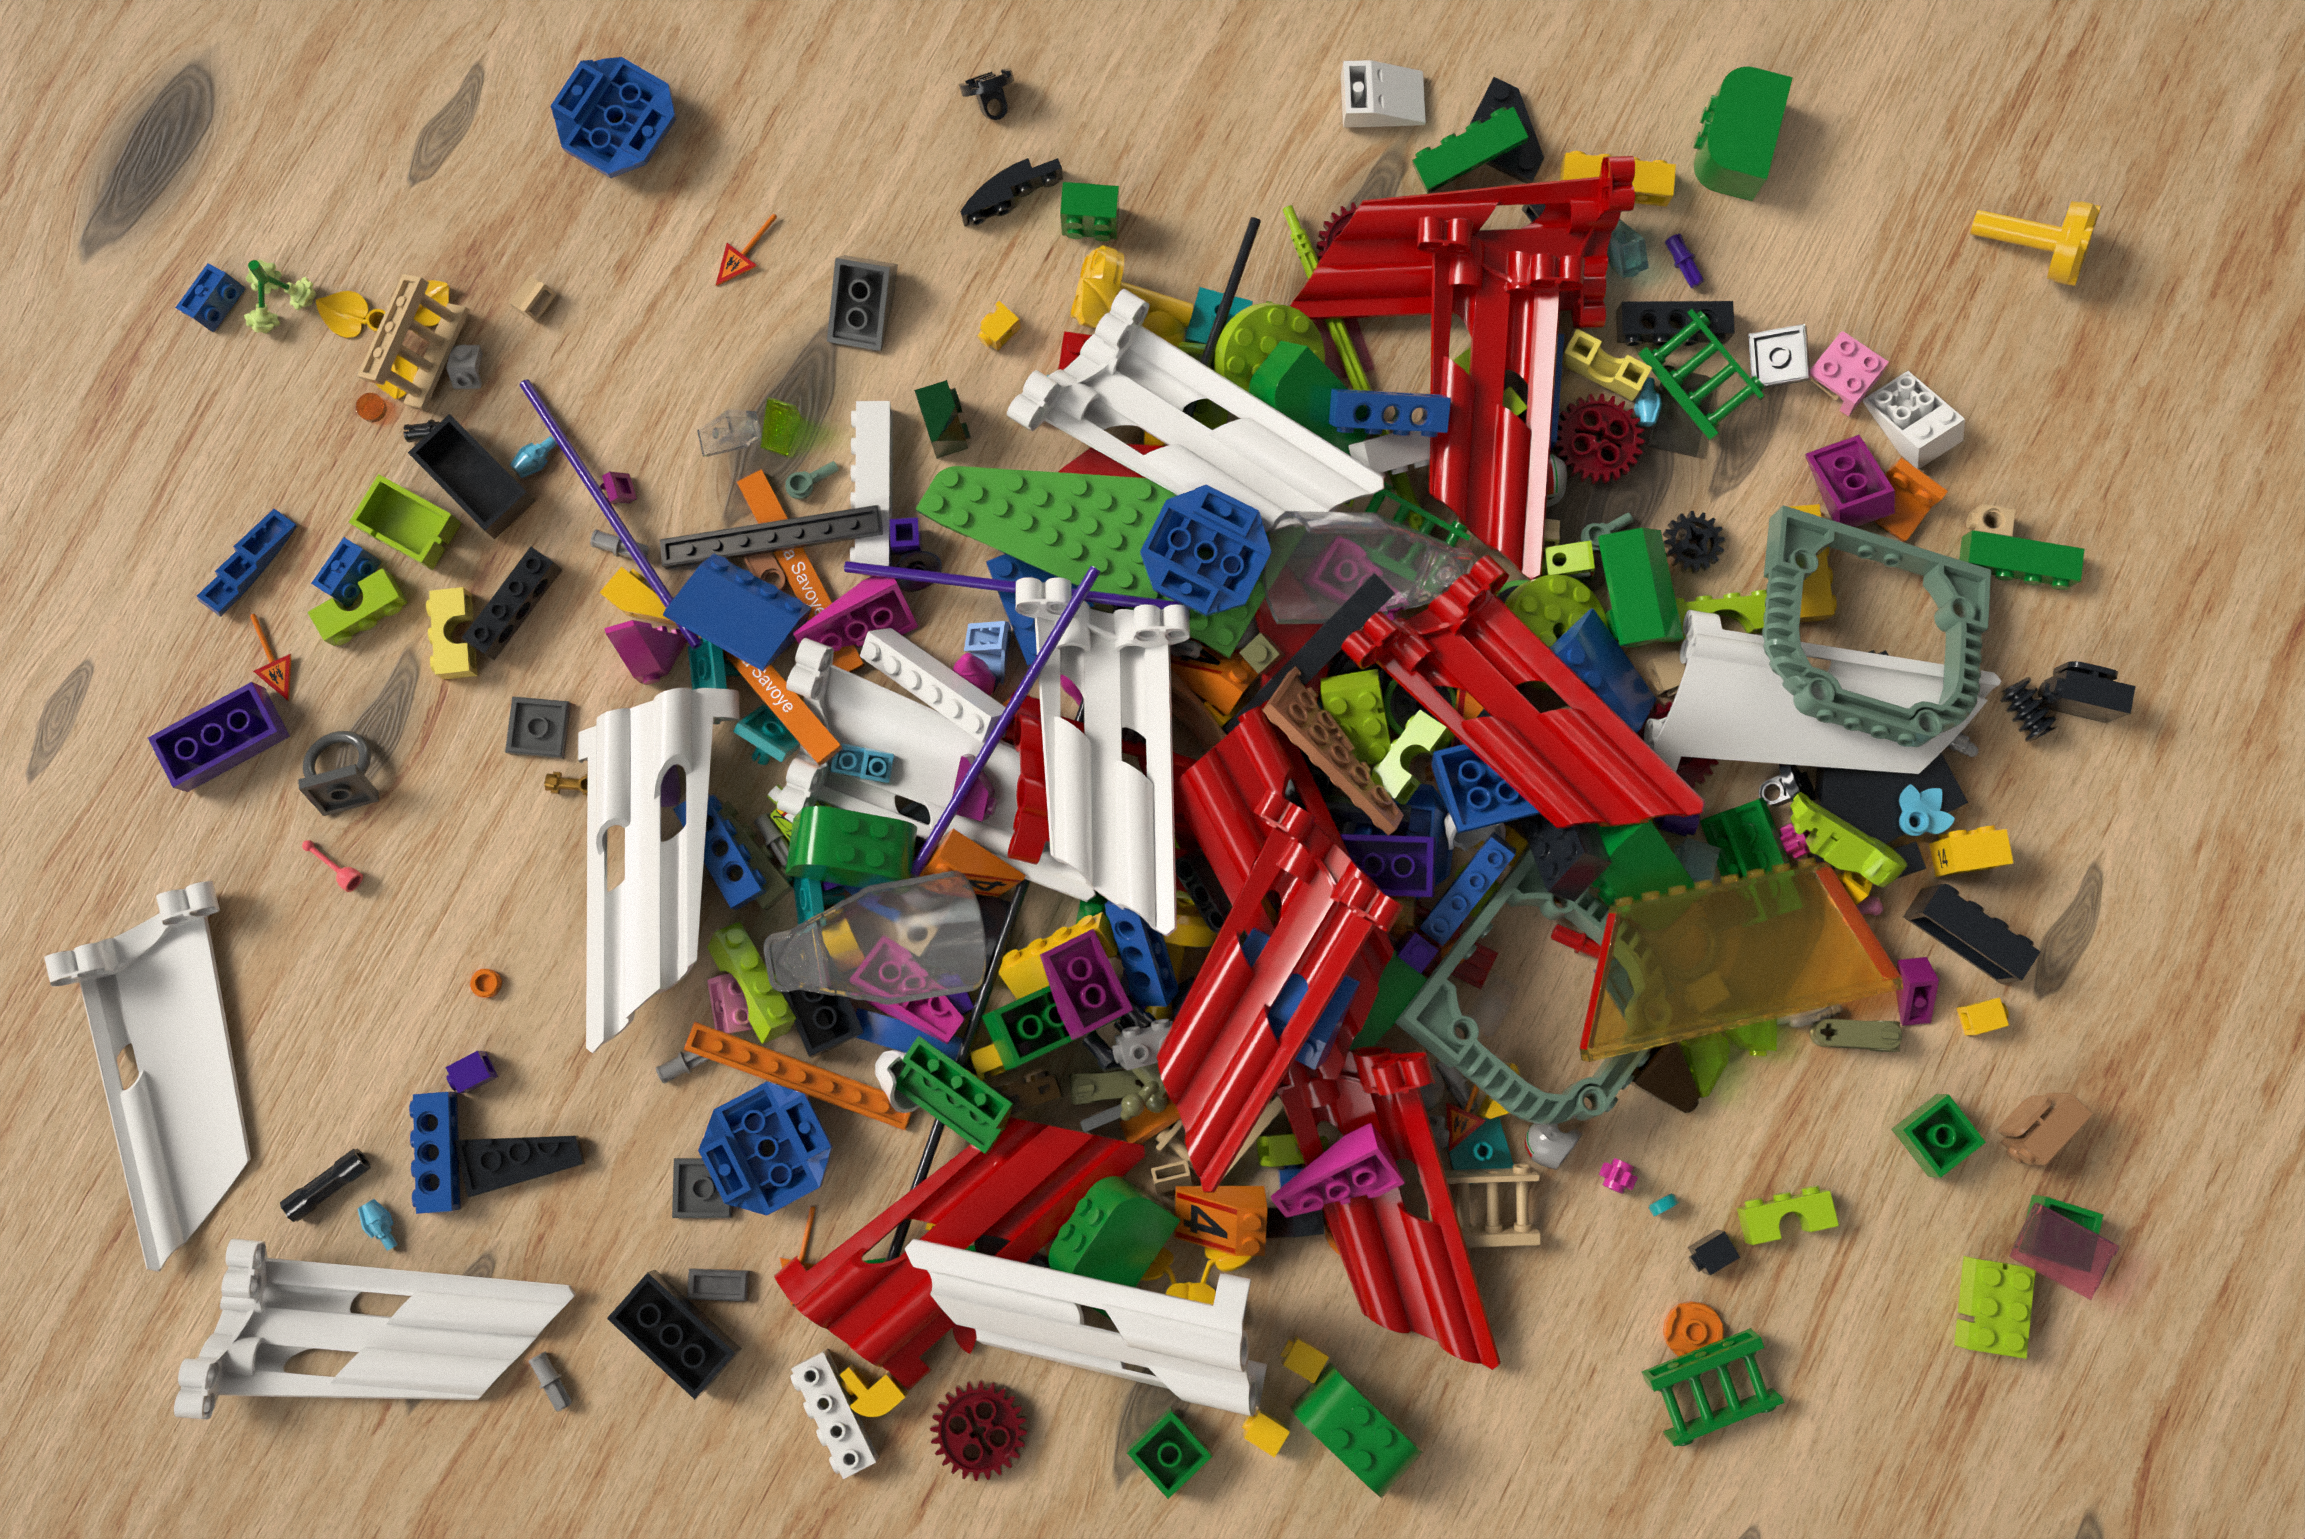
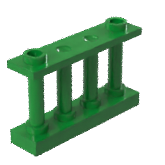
M1691 309L1687 312L1693 320L1658 350L1655 348L1651 352L1646 346L1638 355L1647 365L1652 367L1651 371L1706 437L1712 441L1719 435L1716 430L1720 426L1719 422L1753 394L1760 401L1765 398V395L1762 393L1765 386L1755 375L1750 378L1709 330L1708 326L1711 322L1703 312L1699 311L1696 314ZM1701 329L1711 342L1677 371L1672 370L1668 373L1662 366L1666 362L1665 358ZM1719 351L1729 364L1694 393L1691 391L1686 394L1680 387L1684 383L1683 379ZM1737 372L1747 386L1714 413H1708L1704 416L1698 409L1702 404L1701 401Z
M1384 482V489L1373 495L1355 529H1351L1349 533L1343 531L1342 534L1359 544L1370 560L1437 596L1443 586L1438 583L1440 580L1438 576L1460 537L1467 541L1470 539L1471 536L1466 534L1469 528L1455 520L1451 525L1392 493L1394 487ZM1387 496L1401 505L1379 544L1376 543L1372 547L1364 542L1366 538L1364 534L1384 498ZM1410 510L1425 517V520L1405 556L1400 557L1397 561L1388 556L1391 552L1389 548ZM1438 524L1451 532L1429 571L1425 570L1424 574H1421L1413 569L1416 565L1414 561L1434 525Z
M1751 1328L1641 1371L1645 1383L1654 1392L1660 1391L1673 1424V1428L1665 1430L1663 1433L1674 1447L1689 1445L1695 1438L1755 1414L1769 1413L1775 1410L1776 1406L1784 1403L1781 1395L1773 1388L1767 1390L1755 1358L1756 1351L1765 1347L1761 1337ZM1738 1358L1744 1360L1756 1393L1743 1400L1738 1398L1727 1367L1729 1362ZM1711 1369L1716 1370L1728 1406L1713 1412L1700 1379L1703 1372ZM1683 1380H1688L1701 1415L1688 1422H1684L1672 1389L1675 1383Z

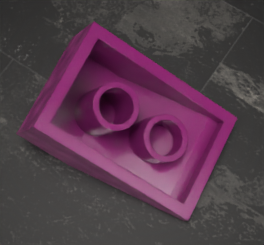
M1860 435L1805 454L1828 513L1833 521L1858 527L1895 514V491Z
M1094 929L1040 955L1058 1013L1072 1040L1133 1010Z

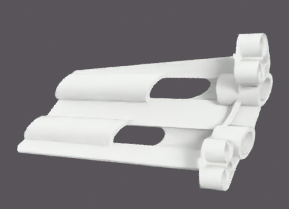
M1122 289L1116 296L1110 313L1102 317L1097 325L1095 334L1083 345L1080 355L1064 370H1057L1048 377L1038 370L1033 371L1024 384L1022 394L1014 398L1007 411L1008 417L1030 431H1034L1046 421L1176 495L1195 490V488L1207 484L1259 510L1266 533L1282 525L1290 523L1297 525L1337 510L1336 508L1345 502L1360 497H1368L1384 489L1383 476L1143 327L1142 324L1149 310V303L1126 289ZM1207 398L1240 419L1224 424L1212 431L1185 414L1183 408L1193 401ZM1120 425L1138 426L1168 446L1142 455L1104 430Z
M1021 578L1016 581V612L1035 618L1037 655L1072 598V583L1068 579L1051 578L1045 583L1036 578ZM1083 601L1038 676L1051 856L1058 862L1065 863L1079 872L1086 880L1087 885L1122 910L1128 908L1147 921L1151 928L1165 936H1169L1177 929L1170 645L1184 642L1190 638L1189 608L1184 605H1170L1164 609H1159V607L1154 605H1140L1134 608V610L1119 609L1111 614L1090 609L1089 605ZM1060 675L1068 677L1077 686L1084 698V734L1074 725L1060 717ZM1124 727L1137 731L1146 739L1147 777L1133 766L1122 761V728Z
M675 688L667 690L655 696L653 701L631 709L622 708L603 713L597 717L596 726L578 733V761L580 763L588 761L586 1048L591 1053H595L602 1044L612 1040L624 1031L634 1020L635 1011L653 995L667 991L680 982L697 961L713 724L718 725L720 721H740L739 691L716 688H700L695 690ZM679 764L686 772V825L676 836L661 842V783L667 770L671 766ZM620 825L625 828V880L619 886L607 892V831L611 826Z
M231 1239L226 1251L228 1270L223 1277L221 1289L223 1296L220 1302V1309L223 1311L214 1333L205 1342L198 1358H185L180 1366L178 1383L181 1386V1390L178 1392L175 1400L174 1414L180 1418L208 1420L212 1416L218 1396L478 1400L543 1332V1329L572 1300L576 1293L570 1285L273 1259L267 1257V1248L264 1241ZM361 1291L411 1296L392 1317L350 1312L353 1299ZM317 1348L359 1352L335 1377L284 1372L285 1363L297 1353L307 1349Z
M913 1239L905 1247L913 1267L925 1269L929 1272L933 1285L930 1295L955 1324L974 1328L977 1335L976 1340L982 1344L1167 1388L1181 1400L1252 1417L1255 1410H1259L1267 1364L1248 1360V1335L1243 1330L1251 1279L1220 1273L1214 1305L918 1239ZM1080 1304L1104 1309L1120 1333L1084 1325ZM1125 1363L1147 1367L1156 1376L1126 1370Z

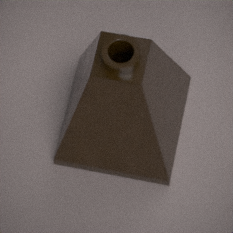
M1664 1035L1656 1045L1652 1044L1647 1051L1650 1054L1647 1061L1641 1067L1634 1069L1632 1072L1634 1079L1630 1084L1681 1112L1690 1113L1698 1106V1099L1701 1095L1678 1043L1673 1038Z

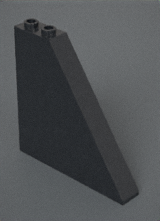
M1886 650L1878 653L1889 656ZM1942 753L1919 774L1817 766L1814 790L1816 800H1813V802L1868 836L1874 837L1885 844L1906 834L1899 825V818L1902 813L1899 798L1902 791L1910 784L1919 793L1932 788L1942 789L1940 811L1946 813L1968 803ZM1911 817L1909 823L1911 826L1916 827L1917 820ZM1812 852L1807 853L1805 870L1807 880L1819 877L1814 868L1831 867L1832 870L1836 868L1819 855Z

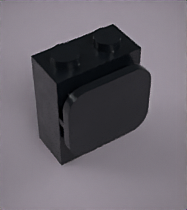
M2070 661L2054 668L2053 677L2041 683L2038 697L2042 696L2044 700L2039 705V708L2048 706L2052 711L2108 723L2131 714L2136 686L2113 681L2118 677V671L2085 662Z

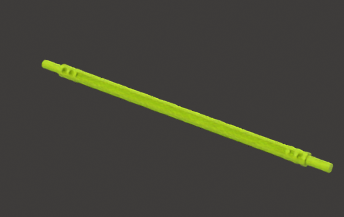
M1289 205L1283 208V213L1292 232L1290 235L1309 280L1313 273L1312 271L1319 261L1306 230L1302 229L1293 206ZM1325 319L1353 389L1372 391L1343 319ZM1382 429V434L1372 435L1373 438H1377L1390 433L1388 430ZM1388 470L1387 472L1397 496L1420 508L1406 472L1392 475L1391 470ZM1410 510L1406 518L1415 538L1425 518ZM1428 536L1422 550L1428 564L1434 562L1437 554Z

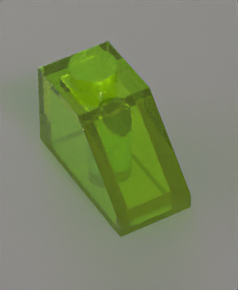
M1711 1013V1020L1739 1050H1749V1056L1767 1057V1051H1777V1016Z
M1714 1032L1680 1041L1686 1063L1701 1095L1700 1098L1710 1095L1729 1061L1727 1054L1730 1053V1046L1725 1036L1722 1037L1721 1032Z

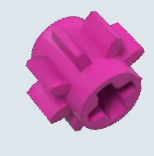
M1792 823L1780 828L1782 834L1779 836L1787 855L1793 854V857L1796 859L1810 852L1805 840L1811 831L1805 830L1799 835L1795 832Z
M1616 1158L1613 1159L1611 1164L1604 1162L1599 1172V1175L1605 1178L1602 1185L1620 1194L1624 1193L1625 1188L1633 1190L1638 1177L1632 1175L1634 1170L1632 1165Z

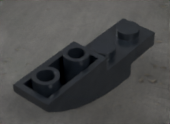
M1029 158L1009 166L990 178L969 198L961 209L964 227L982 224L987 218L995 215L1004 216L1016 208L1014 197H1025L1040 187L1048 188L1056 185L1059 180L1063 179L1059 159L1057 158L1032 168Z

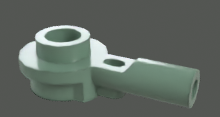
M832 461L811 473L806 471L792 473L786 480V491L794 499H805L811 495L815 483L834 474L839 469L836 463Z
M1626 513L1608 524L1592 523L1587 525L1581 532V542L1592 541V550L1599 551L1598 536L1615 533L1633 523L1631 514Z

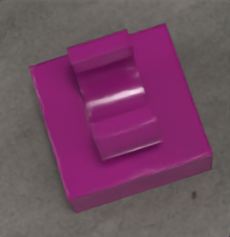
M610 471L602 476L604 483L600 485V488L607 491V499L611 504H630L637 500L629 473Z

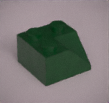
M947 380L914 390L936 459L968 449L966 440L970 439L971 436L966 422L960 423L958 414L963 412L956 388L950 389Z

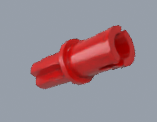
M1555 925L1551 933L1552 940L1574 949L1576 954L1581 952L1593 958H1599L1601 946L1592 938L1586 936L1584 932L1581 934L1563 925Z

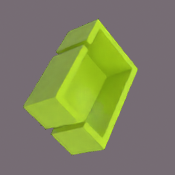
M378 474L348 523L417 563L433 570L445 551V548L441 545L443 542L450 543L462 522L449 512Z
M1378 669L1321 678V696L1324 710L1332 715L1355 747L1352 753L1360 764L1363 760H1367L1368 765L1382 762L1389 753L1388 750L1392 742Z
M1963 1256L1958 1313L1974 1316V1322L1957 1318L1954 1345L1968 1350L2027 1359L2036 1268Z

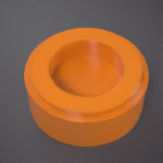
M480 969L471 977L470 987L472 992L478 997L491 998L500 991L502 979L492 969Z

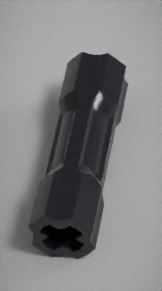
M1323 795V800L1333 821L1374 825L1371 818L1361 808L1356 807L1351 799L1342 796ZM1396 804L1404 815L1396 830L1408 831L1411 805Z
M353 1148L307 1185L297 1189L280 1202L281 1209L292 1222H298L347 1183L353 1182L371 1169L370 1162L358 1148Z

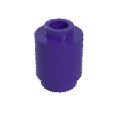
M1675 815L1660 816L1654 818V823H1658V830L1684 837L1687 834L1693 836L1698 828L1700 815L1687 817Z

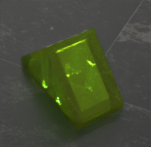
M768 397L760 448L785 456L789 454L802 418L796 405Z

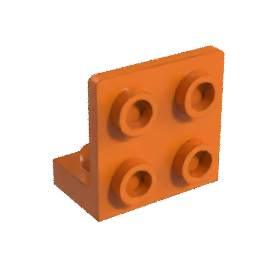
M1901 457L1884 474L1895 491V514L1880 518L1874 522L1900 541L1905 542L1931 507L1941 501L1948 491Z

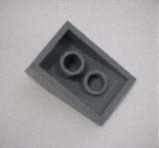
M847 255L835 258L827 342L882 351L895 293L898 264Z

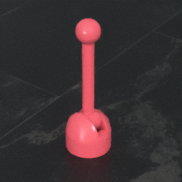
M311 840L303 842L302 848L305 851H311L337 872L336 881L343 890L351 892L362 882L363 874L352 867H343L341 869L316 849Z

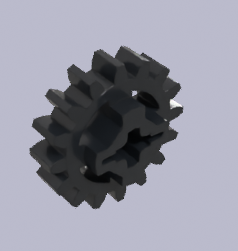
M1690 511L1687 518L1683 513L1679 514L1677 521L1672 520L1668 524L1670 529H1666L1662 534L1668 538L1664 541V547L1669 549L1666 556L1674 558L1672 566L1680 563L1682 565V572H1685L1688 567H1691L1693 574L1697 573L1700 567L1706 571L1710 568V563L1714 565L1718 562L1719 558L1716 555H1721L1724 552V549L1719 545L1725 541V538L1718 537L1722 527L1714 528L1713 524L1716 519L1705 520L1706 513L1704 512L1699 517H1696L1695 512ZM1679 530L1680 541L1676 544V535ZM1689 540H1696L1698 544H1690ZM1708 541H1711V548L1707 554L1708 549L1706 546Z

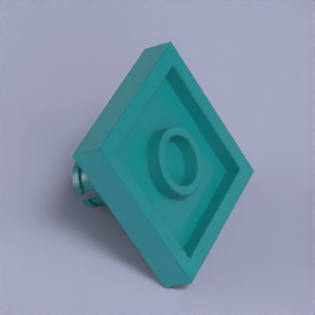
M1199 287L1185 342L1207 343L1224 293ZM1235 296L1225 326L1237 313L1252 306L1253 301Z
M704 638L700 639L702 645L697 649H692L689 645L687 648L692 690L700 688L727 689L726 676H741L728 659H723L722 648Z
M762 704L740 720L733 731L756 746L751 757L755 762L758 756H761L758 761L760 765H767L771 756L783 762L800 748V743L765 704Z
M792 876L799 931L808 930L826 923L823 905L844 904L845 895L833 896L844 893L842 886L823 892L820 881Z
M1499 1116L1492 1119L1482 1118L1487 1121L1450 1152L1449 1143L1447 1144L1446 1149L1453 1170L1513 1168L1514 1164Z

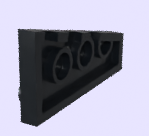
M578 1135L454 1140L468 1197L585 1164Z

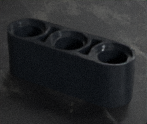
M1200 847L1177 858L1175 861V872L1207 926L1213 932L1219 933L1233 906Z

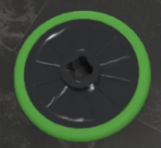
M1393 679L1385 691L1384 705L1387 721L1397 734L1402 735L1408 720L1413 715H1416L1419 710L1440 722L1425 707L1424 710L1417 709L1415 706L1417 700ZM1434 686L1433 688L1455 709L1456 692L1454 688Z

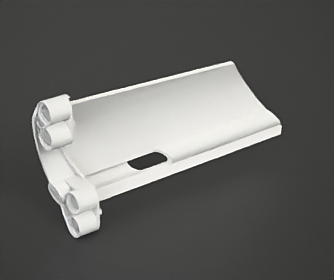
M1689 610L1683 621V633L1686 635V638L1681 646L1680 661L1686 664V668L1668 716L1659 720L1649 719L1644 729V742L1675 772L1681 756L1919 774L1974 718L1988 701L1985 697L1995 687L1999 686L2001 680L1994 672L1981 670V677L1979 679L1980 692L1977 697V704L1970 715L1958 726L1940 733L1923 746L1904 747L1888 739H1877L1872 737L1871 734L1861 731H1850L1845 729L1844 726L1834 723H1823L1818 721L1817 718L1800 713L1794 705V695L1790 694L1782 686L1784 680L1775 674L1769 665L1770 659L1764 652L1763 636L1723 630L1719 615ZM1801 642V647L1806 657L1831 660V665L1827 672L1838 680L1841 688L1904 708H1910L1915 703L1921 701L1939 704L1943 689L1944 664Z
M804 638L797 649L795 658L797 663L789 674L786 685L787 690L804 696L806 706L839 743L893 753L894 759L889 783L861 779L858 776L830 772L832 758L820 767L800 744L799 753L789 766L786 776L787 785L779 796L778 810L796 816L802 808L814 806L816 801L819 800L840 809L910 822L918 828L916 837L926 841L952 799L961 756L972 754L976 758L985 742H980L941 713L832 665L834 653L832 647ZM1000 740L983 768L984 773L995 789L993 798H997V805L993 816L990 815L988 819L978 821L955 815L944 835L954 828L1025 874L1024 879L1088 902L1096 896L1095 890L1086 884V880L1079 872L1065 863L1058 862L1051 856L1050 842H1045L1037 865L1007 857L1010 840L1014 833V818L1018 809L1016 790L1020 775V756L1013 745ZM895 795H900L925 805L930 813V824L928 825L901 815L896 809Z
M213 881L199 882L187 886L186 889L171 890L158 894L156 898L160 913L114 938L76 947L72 951L57 952L44 957L52 987L80 983L146 1269L160 1272L168 1258L178 1248L183 1247L251 1160L207 916L220 910ZM132 1043L139 1076L130 1088L124 1090L117 1064V1056L126 1045Z

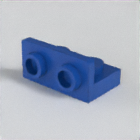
M207 263L175 308L214 332L242 295L245 287L224 271Z
M343 537L311 584L347 607H351L362 591L358 582L375 573L381 564V560Z

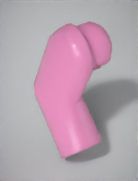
M1867 896L1856 905V908L1861 915L1873 914L1877 916L1883 911V904L1879 898ZM1843 915L1840 922L1846 925L1847 927L1852 928L1846 917Z

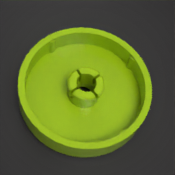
M1276 303L1255 304L1237 313L1223 329L1216 345L1214 370L1249 392L1252 376L1280 341L1308 346L1325 364L1323 340L1313 321L1300 310Z
M1551 574L1527 581L1517 587L1505 602V605L1549 648L1590 609L1595 610L1609 630L1604 610L1596 596L1583 583L1569 576ZM1543 681L1525 682L1540 690L1554 691Z

